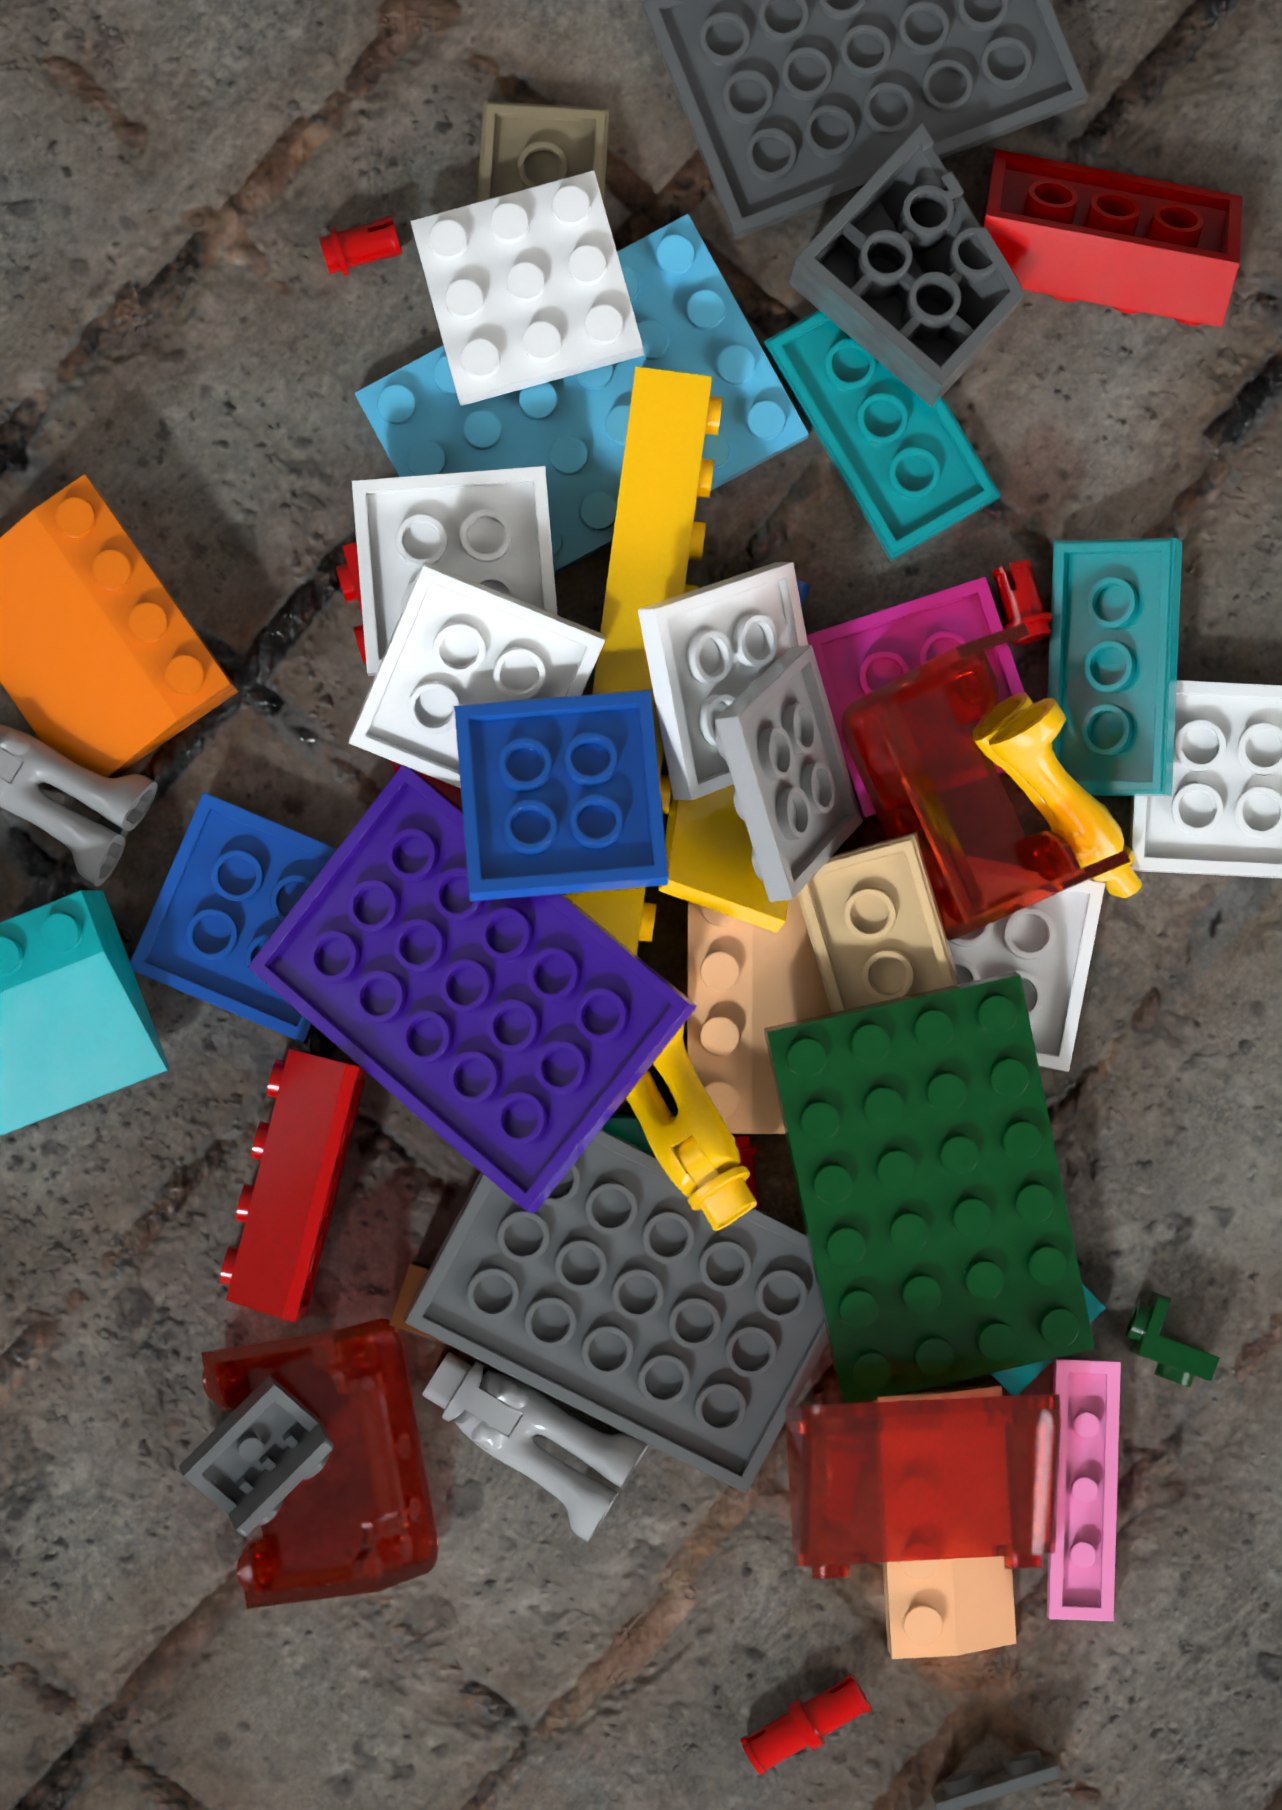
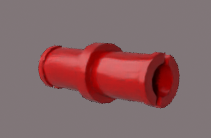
M852 1673L846 1676V1679L805 1703L800 1698L788 1705V1713L749 1736L745 1735L740 1739L749 1760L760 1775H763L771 1767L807 1746L812 1750L817 1749L825 1744L824 1736L863 1713L867 1714L872 1711L867 1696Z

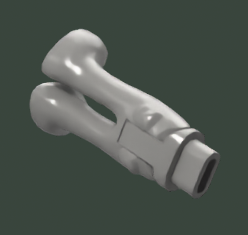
M0 724V807L33 823L62 842L72 852L79 875L92 885L100 886L112 874L123 854L126 845L124 836L59 804L41 792L39 785L42 783L50 784L82 802L93 811L98 812L106 820L126 831H131L135 829L148 812L157 792V783L147 776L140 774H131L115 779L101 776L74 763L33 736Z
M449 1352L431 1378L422 1396L445 1410L442 1416L443 1419L449 1422L456 1418L455 1424L482 1450L526 1475L555 1496L567 1509L570 1527L578 1537L589 1542L610 1510L618 1493L608 1486L587 1477L584 1473L563 1463L543 1450L534 1442V1436L539 1434L557 1443L619 1488H622L649 1445L624 1432L614 1435L599 1432L569 1415L528 1385L493 1370H487L483 1374L485 1365L477 1361L471 1366Z

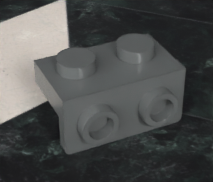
M269 1375L179 1465V1468L185 1479L229 1515L234 1529L245 1537L257 1525L262 1526L271 1521L280 1511L284 1498L302 1480H308L321 1471L329 1458V1453L334 1448V1442L324 1422Z

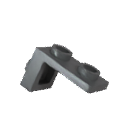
M1032 1750L1007 1758L1003 1761L1004 1770L980 1777L978 1770H968L951 1775L941 1781L943 1789L932 1792L931 1796L936 1810H964L974 1805L1063 1777L1054 1755L1042 1757L1039 1750Z

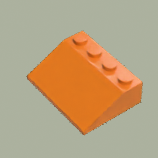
M85 474L31 510L0 537V683L40 741L84 768L107 778H115L239 692L102 494Z

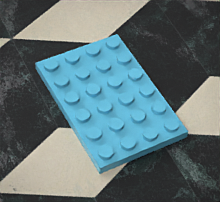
M688 214L617 252L643 344L644 356L461 406L443 345L355 392L354 394L398 476L408 477L545 466L554 575L612 544L635 367L712 376L710 396L723 397L718 435L705 434L702 458L715 460L711 490L808 439L809 433Z

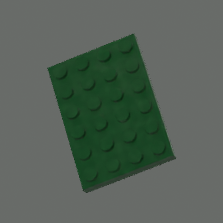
M1010 972L764 1028L841 1402L845 1407L875 1401L877 1396L905 1394L1095 1349L1021 975L1019 973Z

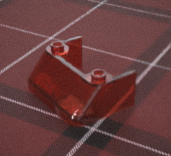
M1025 623L952 648L852 702L846 707L842 716L841 729L844 741L888 840L915 832L917 834L947 940L962 937L1131 862L1126 850L1081 868L1072 847L1058 833L1041 831L1026 838L993 761L983 754L972 739L973 730L976 727L975 721L993 711L999 696L997 678L988 660V656L1028 636L1029 632Z

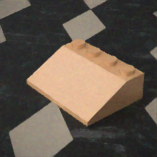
M796 895L788 901L786 922L777 933L687 901V998L697 1005L696 1009L687 1019L688 1056L704 1089L716 1105L731 1134H785L764 1028L832 1013L798 896Z

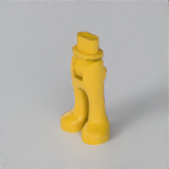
M1018 693L997 704L979 720L973 730L972 739L983 754L1004 769L1049 823L1056 847L1061 852L1066 853L1068 858L1089 879L1105 883V888L1113 896L1127 898L1135 894L1142 887V882L1130 866L1135 860V855L1130 847L1124 845L1120 826L1106 806L1095 799L1070 776L1060 764L1052 749V741L1058 735L1066 720L1065 714L1053 698H1045L1033 703L1026 693Z
M684 1023L653 1062L654 1067L665 1080L678 1107L676 1117L666 1105L649 1069L627 1095L626 1100L639 1120L647 1141L663 1170L685 1196L690 1197L687 1201L692 1210L702 1209L711 1227L716 1231L728 1226L756 1206L757 1202L745 1183V1180L750 1176L749 1170L746 1166H738L741 1160L739 1150L735 1144V1137L730 1133L725 1120L704 1089L688 1056L683 1041Z

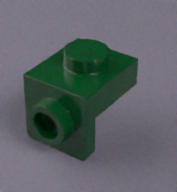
M1152 1291L1148 1303L1139 1300L1134 1307L1126 1331V1337L1134 1339L1130 1351L1158 1362L1154 1374L1190 1388L1194 1376L1211 1382L1220 1357L1159 1335L1171 1298Z

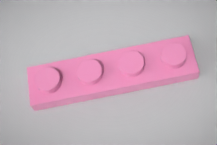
M1054 1359L1047 1617L1049 1619L1114 1621L1121 1362L1118 1360Z

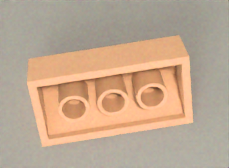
M1002 1385L929 1388L905 1394L877 1396V1400L874 1401L887 1649L891 1658L958 1656L1016 1644Z

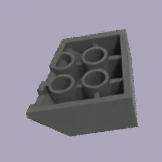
M921 123L795 260L789 284L929 406L933 407L976 360L1024 298L1026 292L987 228L981 227L962 196L964 193L962 187L952 171L947 172L932 147L934 141L923 123Z

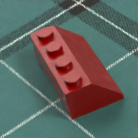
M995 149L980 226L987 228L1024 290L1049 294L1053 298L1065 302L1080 300L1112 306L1114 309L1128 314L1143 312L1170 317L1186 325L1197 326L1207 324L1222 327L1240 264L1243 196Z
M293 1049L288 1050L286 1061L275 1060L267 1088V1096L276 1098L271 1122L260 1121L251 1152L252 1159L261 1161L255 1186L244 1184L236 1210L235 1221L245 1223L239 1248L228 1247L221 1269L219 1282L229 1285L226 1301L291 1322H297L307 1316L368 1073L361 1066Z

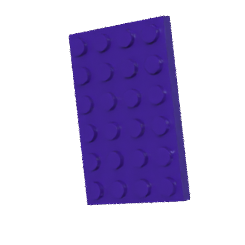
M404 765L393 776L248 966L254 974L526 1212L531 1213L538 1211L697 1007L690 999L564 894L470 901L463 811L420 773Z

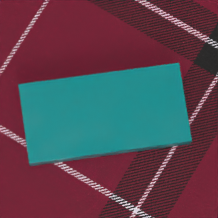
M820 310L764 341L763 346L890 562L1000 499V492L943 396L933 407L929 406Z
M1177 538L1054 541L1051 601L1053 621L1050 624L1047 698H1053L1064 712L1066 720L1060 732L1052 741V749L1063 768L1092 796H1172L1183 542Z

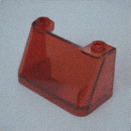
M380 1318L233 1345L201 1353L204 1367L203 1387L207 1396L213 1400L219 1409L227 1412L234 1411L271 1375L324 1422L334 1442V1448L329 1453V1458L321 1471L308 1480H302L284 1498L283 1505L277 1515L271 1521L261 1526L263 1536L254 1538L246 1544L237 1563V1576L240 1585L244 1589L247 1609L380 1592L427 1574L436 1564L439 1550L438 1534L404 1348L397 1328L389 1325L390 1321L388 1319Z
M1060 1394L827 1404L785 1409L794 1566H811L812 1579L851 1577V1564L1004 1556V1569L1043 1567V1554L1055 1553L1061 1436Z

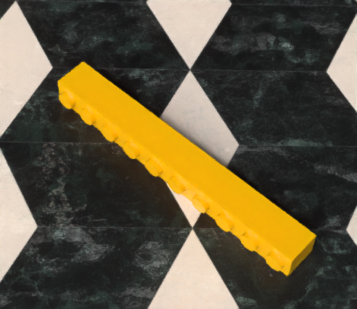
M635 367L600 631L601 634H604L605 642L596 661L592 695L651 690L662 814H669L672 788L669 775L661 774L664 746L638 609L698 589L696 585L686 584L689 560L702 561L706 523L694 521L697 497L710 498L715 460L704 459L702 455L705 434L718 435L723 397L710 396L712 376ZM646 887L566 893L565 896L636 955L638 953L639 941L652 942L657 904L644 902Z

